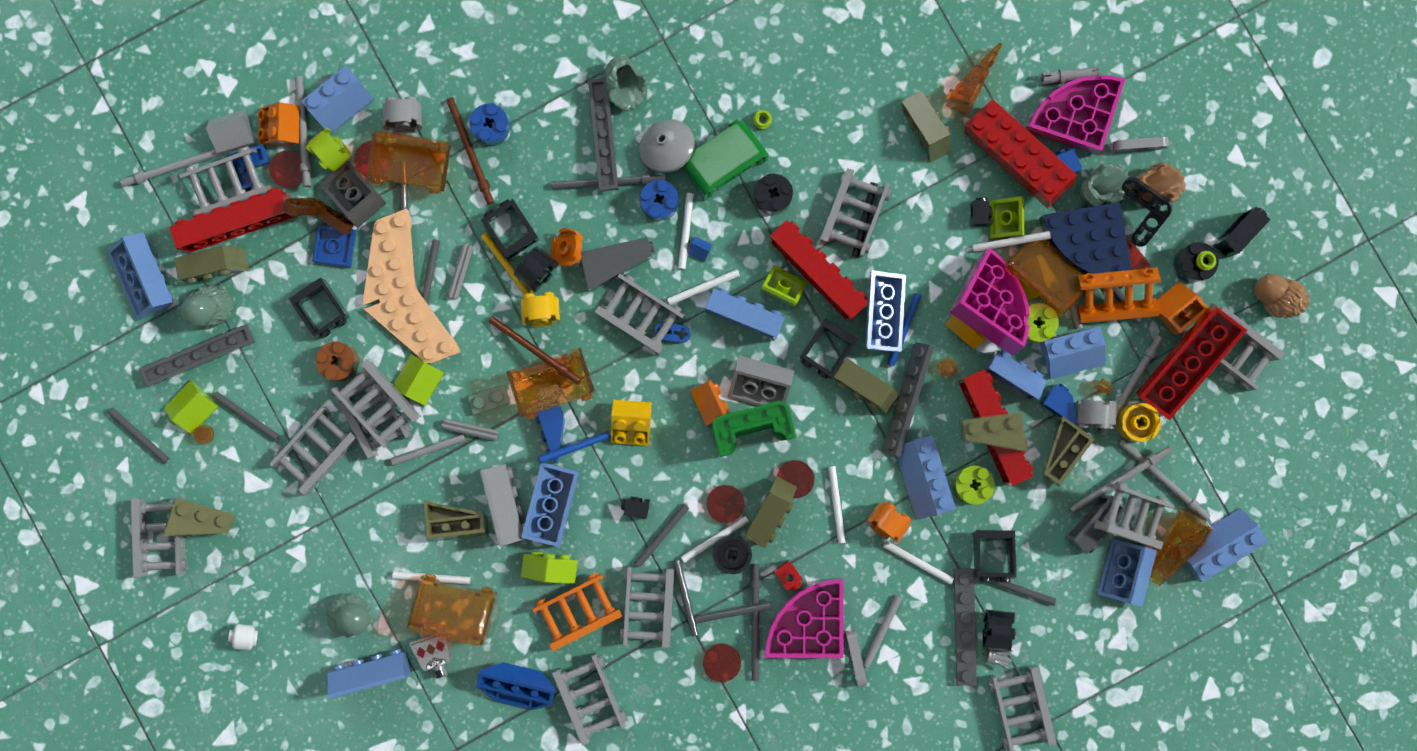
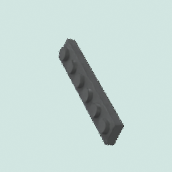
M606 78L589 79L588 85L599 191L619 190L610 101L606 92Z
M245 324L140 369L146 387H151L253 344L255 340L249 325Z
M915 342L882 452L901 457L934 347L931 345Z
M953 569L956 685H977L974 569Z

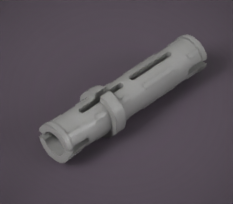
M1096 66L1042 72L1041 80L1044 81L1041 83L1042 85L1051 83L1064 84L1081 77L1100 76V71H1097L1099 67Z

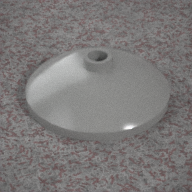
M667 119L655 123L644 133L640 141L639 153L643 163L649 169L659 173H669L681 168L693 154L695 147L693 133L686 124L678 120Z

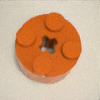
M888 501L886 503H879L866 520V523H871L870 528L886 540L888 537L892 538L893 541L891 543L897 545L911 526L910 522L912 519L904 513L899 514L895 511L896 507Z

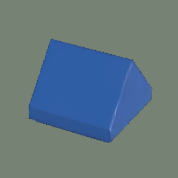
M695 236L688 254L705 262L713 244Z

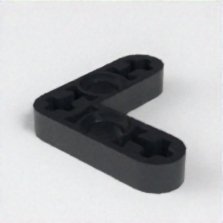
M1128 177L1122 184V190L1125 192V195L1149 210V213L1132 235V242L1138 247H1143L1148 244L1170 216L1173 210V203L1138 178ZM1134 183V188L1128 189V184ZM1140 187H1141L1142 190H1141V192H1140V194H1139V196H1138V195H1136V194H1137V192L1139 191V189H1140ZM1150 193L1153 196V200L1149 202L1144 201L1142 195ZM1156 199H1159L1158 203H1156L1154 207L1153 204L1155 203ZM1164 205H1167V206H1168V207H1167V210H1164V211H1161V210H1160L1161 206H1164ZM1154 218L1157 220L1158 225L1150 227L1147 224V220ZM1145 229L1147 233L1144 239L1138 240V235L1140 236Z

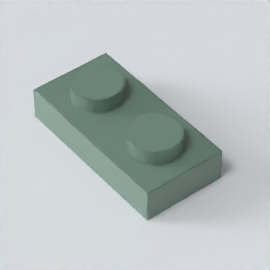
M505 385L468 396L473 415L511 403Z

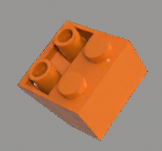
M277 102L259 108V130L257 133L259 145L291 146L299 144V105Z
M1177 282L1157 299L1160 310L1158 317L1173 335L1181 334L1198 320L1208 308L1198 294L1180 282Z
M712 380L690 390L706 426L712 424L717 417L725 415L729 411L725 400L721 401L719 398L721 391L717 382L713 384Z

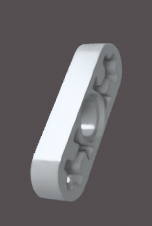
M1168 137L1125 139L1113 142V152L1160 150L1169 147Z
M855 630L845 632L857 687L866 686L867 680Z

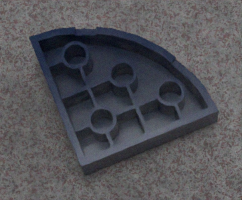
M1120 202L1045 214L1039 218L1042 231H1050L1051 239L1046 240L1054 249L1056 255L1070 268L1082 275L1132 270Z

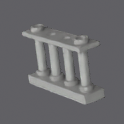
M248 146L237 150V154L199 168L195 166L184 169L185 173L179 174L180 178H190L200 205L199 209L194 211L195 215L211 213V210L214 208H225L234 201L243 202L248 200L249 196L255 194L261 196L267 194V190L272 189L270 185L264 186L263 183H260L250 157L251 154L257 153L256 149H249ZM243 158L253 184V190L248 192L242 188L232 161ZM224 164L235 190V196L229 199L228 196H225L214 169ZM207 171L218 198L216 199L217 203L212 205L210 202H207L196 175Z
M847 168L820 242L827 244L828 240L832 241L834 239L861 249L859 257H863L864 253H869L872 245L869 239L884 200H889L892 190L889 189L890 183H886L885 188L882 189L857 180L853 176L854 170ZM854 186L881 196L878 207L849 197V194H846L848 187L852 188ZM848 204L875 214L871 225L843 215V212H840L841 205ZM840 221L867 231L865 241L861 242L837 233L833 229L835 222L839 223Z
M619 274L618 278L623 282L608 305L603 308L598 306L595 313L660 355L664 350L661 346L662 339L677 317L682 320L684 319L683 310L676 305L671 307L634 283L635 279L630 275L625 274L623 276ZM631 286L638 291V294L623 317L617 318L613 315V310L627 288ZM646 296L655 303L640 326L634 329L629 325V320ZM662 306L671 313L656 336L650 339L645 336V330Z
M1224 306L1219 307L1248 330L1242 336L1247 340L1248 345L1232 365L1222 359L1218 366L1240 382L1239 385L1247 391L1257 390L1259 386L1253 381L1269 361L1281 360L1285 353ZM1258 348L1263 352V357L1246 377L1238 369L1251 352Z
M369 358L361 363L364 367L362 372L342 390L338 387L332 389L334 393L332 396L338 403H343L373 436V442L378 447L382 446L385 448L389 445L386 439L406 421L409 422L411 420L415 422L421 415ZM367 377H373L377 382L375 383L376 386L356 404H353L346 396ZM385 391L390 396L388 398L389 401L366 419L359 410L380 392L383 393ZM399 406L403 411L402 415L380 434L372 425L392 407Z
M371 377L359 384L346 397L351 400L352 396L377 382ZM385 391L381 392V394L374 397L359 411L363 413L383 401L387 402L390 396ZM338 403L367 458L372 459L378 456V446L373 440H370L368 436L369 431L343 403ZM392 407L390 411L384 414L372 426L375 428L393 417L397 420L401 416L397 407ZM406 421L386 441L389 442L402 434L405 438L412 437L410 424Z
M317 407L311 413L312 418L282 451L278 450L271 458L273 460L270 463L272 467H277L281 464L301 482V487L298 491L303 495H309L358 441L354 432L344 433L325 416L329 410L327 407ZM318 421L340 439V444L336 448L329 446L312 430ZM306 435L327 453V458L323 463L318 462L298 444ZM292 450L297 452L313 467L315 472L310 477L305 476L286 459Z
M1116 481V484L1107 483L1106 487L1116 491L1107 519L1104 522L1096 520L1094 528L1146 546L1162 549L1163 542L1156 540L1157 536H1155L1163 507L1174 509L1175 505L1167 503L1168 499L1160 496L1153 498L1128 489V484ZM1123 493L1129 494L1121 524L1118 523V526H1116L1117 522H1115ZM1136 499H1143L1135 527L1129 531L1130 527L1128 525ZM1151 502L1156 505L1148 532L1143 535L1142 528Z
M173 497V499L179 498L184 500V497ZM131 499L133 577L147 576L149 570L176 569V575L186 574L188 559H186L185 535H175V542L149 543L147 541L146 533L148 531H164L166 523L148 524L146 522V514L148 512L170 511L173 503L147 504L145 499ZM175 549V561L149 562L147 560V553L149 551Z
M628 566L627 570H624L623 582H627L624 628L620 629V640H623V645L628 644V639L659 640L658 642H662V647L670 648L674 568H667L666 572H662V574L632 573V566ZM631 580L662 582V584H665V592H631ZM630 600L661 601V603H664V611H660V613L630 611ZM629 619L660 621V623H663V631H629Z
M597 653L592 655L593 661L567 673L566 671L563 672L561 668L554 670L552 673L582 746L590 742V737L593 733L618 722L621 729L626 726V721H628L625 711L620 710L603 670V667H605L602 656L598 657ZM597 668L600 680L579 689L570 690L567 684L570 682V679ZM604 686L608 695L607 698L584 708H577L575 701L578 697ZM612 705L615 716L591 726L584 725L582 719L585 718V715Z
M1036 665L1027 666L1028 672H1025V675L997 681L995 675H989L991 681H988L990 692H994L1004 738H1002L1004 750L1014 751L1013 746L1040 739L1042 741L1045 740L1048 745L1057 744L1039 668ZM1025 682L1031 683L1033 691H1030L1029 694L1002 700L1000 688ZM1030 701L1036 703L1037 710L1034 713L1009 719L1006 718L1005 707ZM1035 720L1040 721L1042 729H1039V732L1011 738L1010 726Z

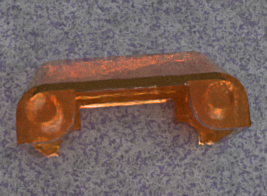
M376 130L372 133L367 179L371 180V183L383 185V182L393 181L424 186L429 189L430 193L441 194V191L444 192L446 187L452 143Z
M1048 239L1025 243L1006 262V267L1011 273H1016L1017 278H1020L1048 303V306H1053L1052 308H1054L1058 319H1061L1085 293V290L1080 288L1078 275H1085L1087 273L1079 271L1048 243Z
M581 347L571 350L570 356L564 354L563 357L555 359L560 364L567 365L573 373L582 378L578 385L567 377L563 378L556 369L546 362L530 368L524 367L522 368L523 372L522 370L516 371V369L506 372L521 417H526V420L537 417V413L579 399L586 401L593 398L592 395L596 392Z
M433 574L422 575L409 615L407 628L411 631L462 643L483 645L489 634L498 592H494L489 587H482L477 591L462 589L439 583V580Z

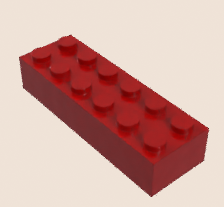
M993 99L965 124L964 133L1047 209L1075 183L1077 174Z
M273 188L267 190V194L261 196L255 194L249 196L246 201H234L228 207L214 208L211 210V213H199L194 215L193 219L187 221L186 219L178 220L175 222V225L169 227L175 247L189 254L295 218L297 216L290 215L282 209L286 199L291 197L281 189Z
M786 220L770 235L769 242L849 322L868 304L866 301L867 296L859 290L857 292L852 287L854 283L847 276L844 278L839 273L840 269L833 262L830 264L825 259L827 256L822 250H816L812 246L813 241L807 235L803 237L799 233L800 228L793 221L789 222Z
M1212 303L1138 389L1137 395L1168 420H1171L1248 330Z
M985 369L958 380L974 419L1008 414L1006 408H1002L999 402L1001 396L998 390H994L991 384L993 383L991 374L989 372L986 373ZM987 445L1005 486H1013L1033 477L1031 473L1033 472V467L1029 461H1026L1023 455L1025 452Z

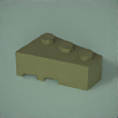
M920 91L902 100V111L912 130L916 131L920 137L919 143L921 147L925 146L928 150L927 158L931 163L950 153V136L952 134L947 125L944 126L939 111L933 109L930 97L925 96Z
M174 498L162 535L229 533L234 514Z
M424 501L426 536L429 541L488 535L487 516L484 513Z

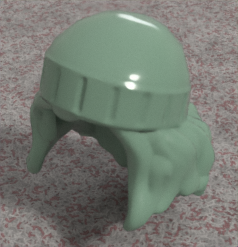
M617 56L611 59L605 69L606 92L609 101L620 110H634L635 107H639L640 103L643 102V97L646 96L644 93L647 90L646 76L635 67L628 57Z
M1106 163L1101 164L1091 172L1090 178L1081 184L1079 191L1081 200L1087 206L1094 207L1105 205L1106 203H1116L1125 199L1128 196L1122 190V184L1129 177L1128 171H1123V167L1112 165L1111 163L1108 165Z
M210 284L200 287L195 293H191L182 303L180 314L183 321L190 326H210V328H214L228 319L233 310L234 303L226 289Z
M355 593L335 595L333 600L329 601L328 608L326 609L328 626L346 638L362 634L370 623V617L366 609L369 603L359 598Z

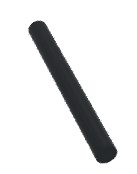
M870 182L871 185L877 187V183ZM868 192L865 203L873 205L875 194ZM863 210L861 221L868 224L870 212ZM858 229L856 240L863 242L866 231ZM854 247L852 256L859 257L861 249Z

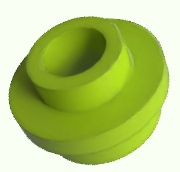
M766 110L756 112L753 117L754 125L759 129H767L772 123L771 114ZM761 117H764L766 119V122L761 123L759 119Z
M1203 251L1198 254L1196 264L1201 270H1210L1216 265V257L1210 251ZM1203 258L1208 259V264L1203 263Z

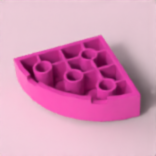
M1111 75L1081 77L1070 81L1053 91L1038 106L1030 117L1026 129L1031 134L1097 155L1103 149L1126 79Z
M988 248L978 257L949 313L1013 356L1025 346L1029 335V306L1026 294L1015 274L1012 275L1006 267L1008 264L991 248Z
M831 578L812 583L798 590L787 599L777 611L770 624L765 642V658H843V578Z

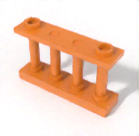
M1158 268L1078 275L1080 288L1085 290V305H1078L1081 323L1159 316L1160 310L1157 299H1152L1153 283H1161ZM1145 284L1144 299L1133 300V285ZM1125 286V301L1113 302V287ZM1105 288V303L1093 304V289Z
M596 572L587 577L588 581L548 601L544 598L535 603L536 607L532 609L533 613L541 611L553 635V641L549 644L552 652L623 616L620 608L615 610L611 606L599 582L600 579L604 578L603 573L598 575ZM590 584L593 585L605 609V615L600 618L594 615L582 591V588ZM574 592L588 619V624L582 627L580 624L577 625L564 598ZM556 601L571 628L569 629L570 633L564 636L559 632L547 606Z

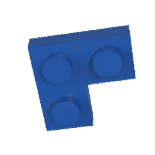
M264 144L249 148L257 150V153L250 155L255 168L270 164ZM238 151L227 154V157L237 154ZM243 158L232 161L242 188L245 190L251 189L253 184Z

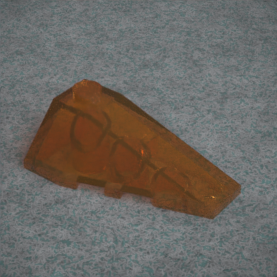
M998 43L956 85L954 90L950 88L945 98L948 100L947 107L965 116L969 113L990 72L989 69L992 67L1001 49V43Z
M1180 509L1162 540V549H1158L1156 552L1149 580L1161 586L1205 545L1213 530L1211 525L1193 512Z

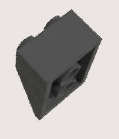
M346 161L340 168L333 171L318 184L357 228L387 204L349 161Z

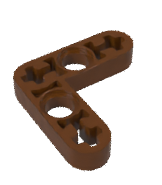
M288 198L282 207L286 213L293 216L316 215L331 227L346 235H349L354 227L351 221L316 198Z

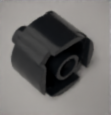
M767 174L758 181L755 187L754 200L761 212L767 215H776L786 211L790 206L793 197V187L787 178L779 174ZM773 191L777 192V196H774V198L770 197V193Z
M1193 243L1177 252L1173 263L1178 277L1188 283L1201 282L1212 277L1217 271L1219 254L1206 243ZM1203 251H1210L1216 257V265L1207 271L1201 270L1194 261L1198 254ZM1203 258V263L1208 264V259Z
M537 246L525 256L526 260L523 263L520 262L514 272V276L534 293L540 289L542 282L547 283L553 276L551 272L559 265L555 259Z
M730 534L717 541L713 549V559L716 566L722 572L739 574L748 568L752 559V550L749 543L743 537ZM730 549L737 551L735 559L727 557Z
M985 611L983 619L985 625L984 629H982V646L984 648L1011 651L1012 640H1015L1016 634L1015 628H1012V624L1015 621V612Z

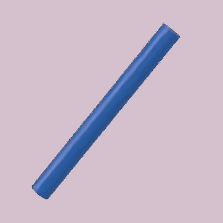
M914 293L903 321L902 345L921 299V295ZM899 352L890 354L887 362L888 365L894 367Z
M609 431L538 456V461L542 464L610 439L611 435Z

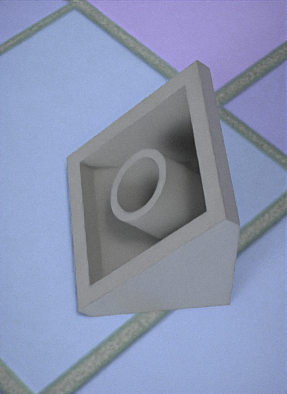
M246 109L208 121L206 130L218 155L254 144Z

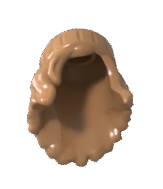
M1160 162L1150 166L1145 173L1136 176V178L1168 198L1171 202L1178 201L1179 196L1185 191V176L1181 175V171L1172 167L1171 164L1167 165ZM1140 187L1139 191H1138L1137 194H1136V195H1138V196H1139V194H1140V192H1141V190H1142L1141 187ZM1150 193L1142 195L1144 201L1149 202L1153 200V196Z
M1268 273L1261 276L1255 284V296L1263 303L1264 308L1272 317H1284L1286 319L1288 317L1300 316V312L1304 313L1305 308L1310 304L1305 286L1296 280Z

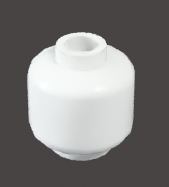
M237 624L234 630L229 631L228 642H232L233 649L251 650L253 646H256L258 631L255 630L253 625Z

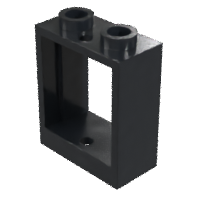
M513 199L503 201L499 205L500 208L495 211L490 210L483 215L484 218L481 219L507 260H510L540 240ZM513 208L530 234L510 247L505 248L489 223Z
M1257 206L1247 210L1238 217L1213 246L1226 258L1239 254L1271 219L1267 217L1266 211Z
M321 277L289 298V301L315 338L321 337L323 339L329 336L333 328L336 326L337 328L342 327L347 323V319L350 318L326 280ZM322 290H325L341 315L318 330L302 304Z
M825 318L799 358L802 359L801 363L809 369L811 367L817 369V374L824 379L828 377L833 378L858 339ZM824 329L848 344L831 371L807 356Z
M1015 530L974 531V579H980V582H992V579H999V582H1011V579L1016 578ZM980 540L1007 541L1008 573H981Z

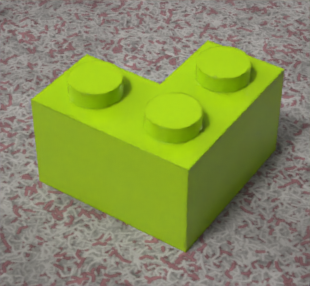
M532 551L531 554H523L521 577L549 583H575L578 560L570 559V555L559 554V557H555V554L544 553L543 556L541 551Z

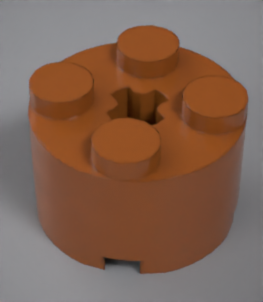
M341 342L327 343L316 354V365L319 372L330 380L346 381L351 379L356 374L360 363L357 351L353 347ZM337 358H340V359H341V360L339 361V364H340V365H336V364H335V362L337 361V360H336Z

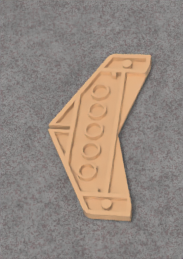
M404 209L378 219L374 223L362 305L365 306L379 300L380 303L364 310L424 362L435 363L461 353L458 343L448 333L417 290L411 237L412 223L408 209Z

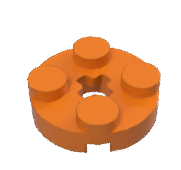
M560 229L557 232L560 234L557 238L554 237L552 241L551 255L559 263V266L570 267L581 260L583 236L574 229Z

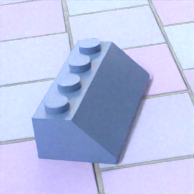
M144 233L121 237L107 252L138 321L166 309L173 303L172 294L167 289L164 276L160 273L157 260L151 252L149 241L145 238Z
M870 271L866 349L888 353L901 352L906 275Z
M713 289L706 304L705 312L770 339H777L785 319L782 317L781 312L773 309L769 312L764 309L765 306L754 302L752 305L747 303V299L742 296L736 295V297L728 295L729 291L725 289Z
M933 435L906 442L901 457L896 456L916 520L955 510L956 507Z
M548 463L540 465L521 538L555 547L561 546L580 471Z
M1239 508L1175 547L1195 581L1204 582L1268 543L1259 526Z
M400 649L389 651V655L382 657V654L371 656V660L363 662V659L351 662V666L347 667L344 664L334 666L333 670L328 673V698L338 697L406 678L412 673L407 650L402 652Z

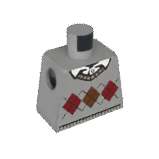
M448 629L409 643L423 671L433 668L436 679L447 675L444 664L452 661Z

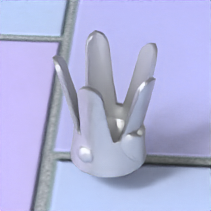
M988 649L987 653L982 654L987 655L986 662L994 665L997 664L1008 670L1006 666L1008 663H1011V659L1001 655H1009L1013 650Z

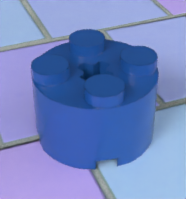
M493 103L483 104L477 107L470 115V129L479 142L489 146H496L507 139L510 131V121L499 106ZM491 122L493 127L489 128L488 123Z
M665 180L649 182L640 193L642 211L652 220L666 221L675 214L678 208L677 191L672 184ZM657 197H659L660 199L663 198L662 204L656 202Z

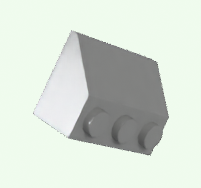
M739 355L727 398L756 406L775 401L786 403L794 370Z

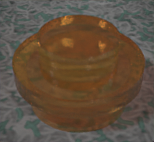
M944 358L938 365L940 374L945 377L953 376L958 369L956 361L952 358Z
M1102 378L1101 381L1096 380L1095 382L1097 383L1095 388L1107 395L1110 391L1114 390L1111 387L1112 383Z
M208 425L197 427L194 432L195 440L200 444L210 443L214 438L213 429Z

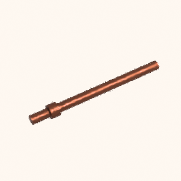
M450 97L446 101L479 182L477 184L478 188L483 193L487 205L494 203L489 190L491 188L490 184L484 177L454 98Z
M494 316L489 319L490 324L556 369L563 378L567 377L577 385L581 382L582 378L573 373L567 365L560 364Z

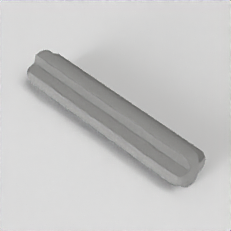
M469 244L462 245L448 292L449 298L458 299L473 251V246Z
M444 419L442 422V429L490 440H497L498 438L497 430Z

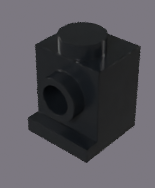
M979 197L970 203V226H990L993 224V220H989V217L992 216V206H989L987 198Z
M631 496V500L623 499L621 510L624 511V515L647 519L650 499H646V502H642L643 498Z

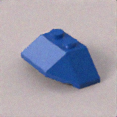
M502 662L479 670L476 688L482 690L494 701L530 710L552 706L555 688L541 671Z

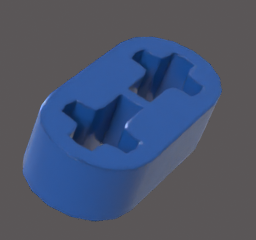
M659 323L655 327V335L664 323ZM672 324L668 330L672 331V333L666 334L662 340L685 343L690 339L691 333L689 328L684 325ZM681 329H685L684 331L688 335L684 336L682 340L679 335H674V332H680Z

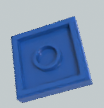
M318 224L312 262L351 268L357 230L352 229L351 233L346 235L331 226Z

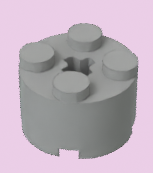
M412 96L405 97V99L386 98L383 104L384 130L389 132V128L394 129V133L397 134L415 133L417 128L422 130V105Z
M1077 401V424L1079 428H1095V425H1097V428L1114 429L1117 414L1116 401Z

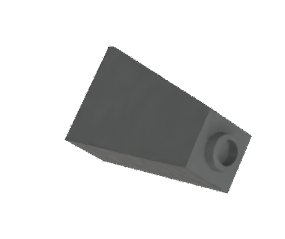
M648 237L581 252L588 290L594 291L617 278L619 274L623 275L652 258L651 253L655 252L653 242H648Z

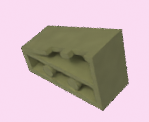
M219 246L174 258L177 278L179 281H186L187 284L198 283L200 279L210 280L217 276L249 271L245 248Z
M848 358L845 359L834 375V378L838 381L836 384L844 390L848 388L853 392V396L859 400L864 399L870 407L880 410L886 415L899 397L892 386Z
M1022 412L959 421L961 439L964 441L1027 452Z
M1062 416L1042 476L1059 487L1095 439Z
M776 476L770 491L765 496L744 537L763 548L766 547L768 542L772 543L777 534L774 532L777 527L781 528L785 521L783 517L785 512L789 514L794 505L791 501L797 487Z

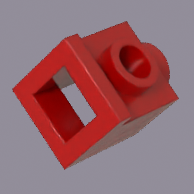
M790 560L774 570V573L787 591L791 589L793 592L802 586L800 582L803 579ZM788 574L793 575L792 581L786 579Z

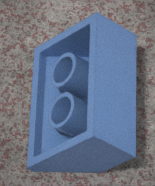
M345 65L301 102L323 128L328 127L334 133L374 101V98Z
M1100 326L1040 342L1049 379L1106 365L1105 342Z
M1005 350L994 351L983 370L985 369L986 373L989 372L992 377L1028 400H1039L1047 382L1043 379L1044 375L1036 370L1030 371L1026 368L1027 364L1020 360H1013L1010 358L1011 354Z
M1112 539L1098 595L1142 607L1157 551Z

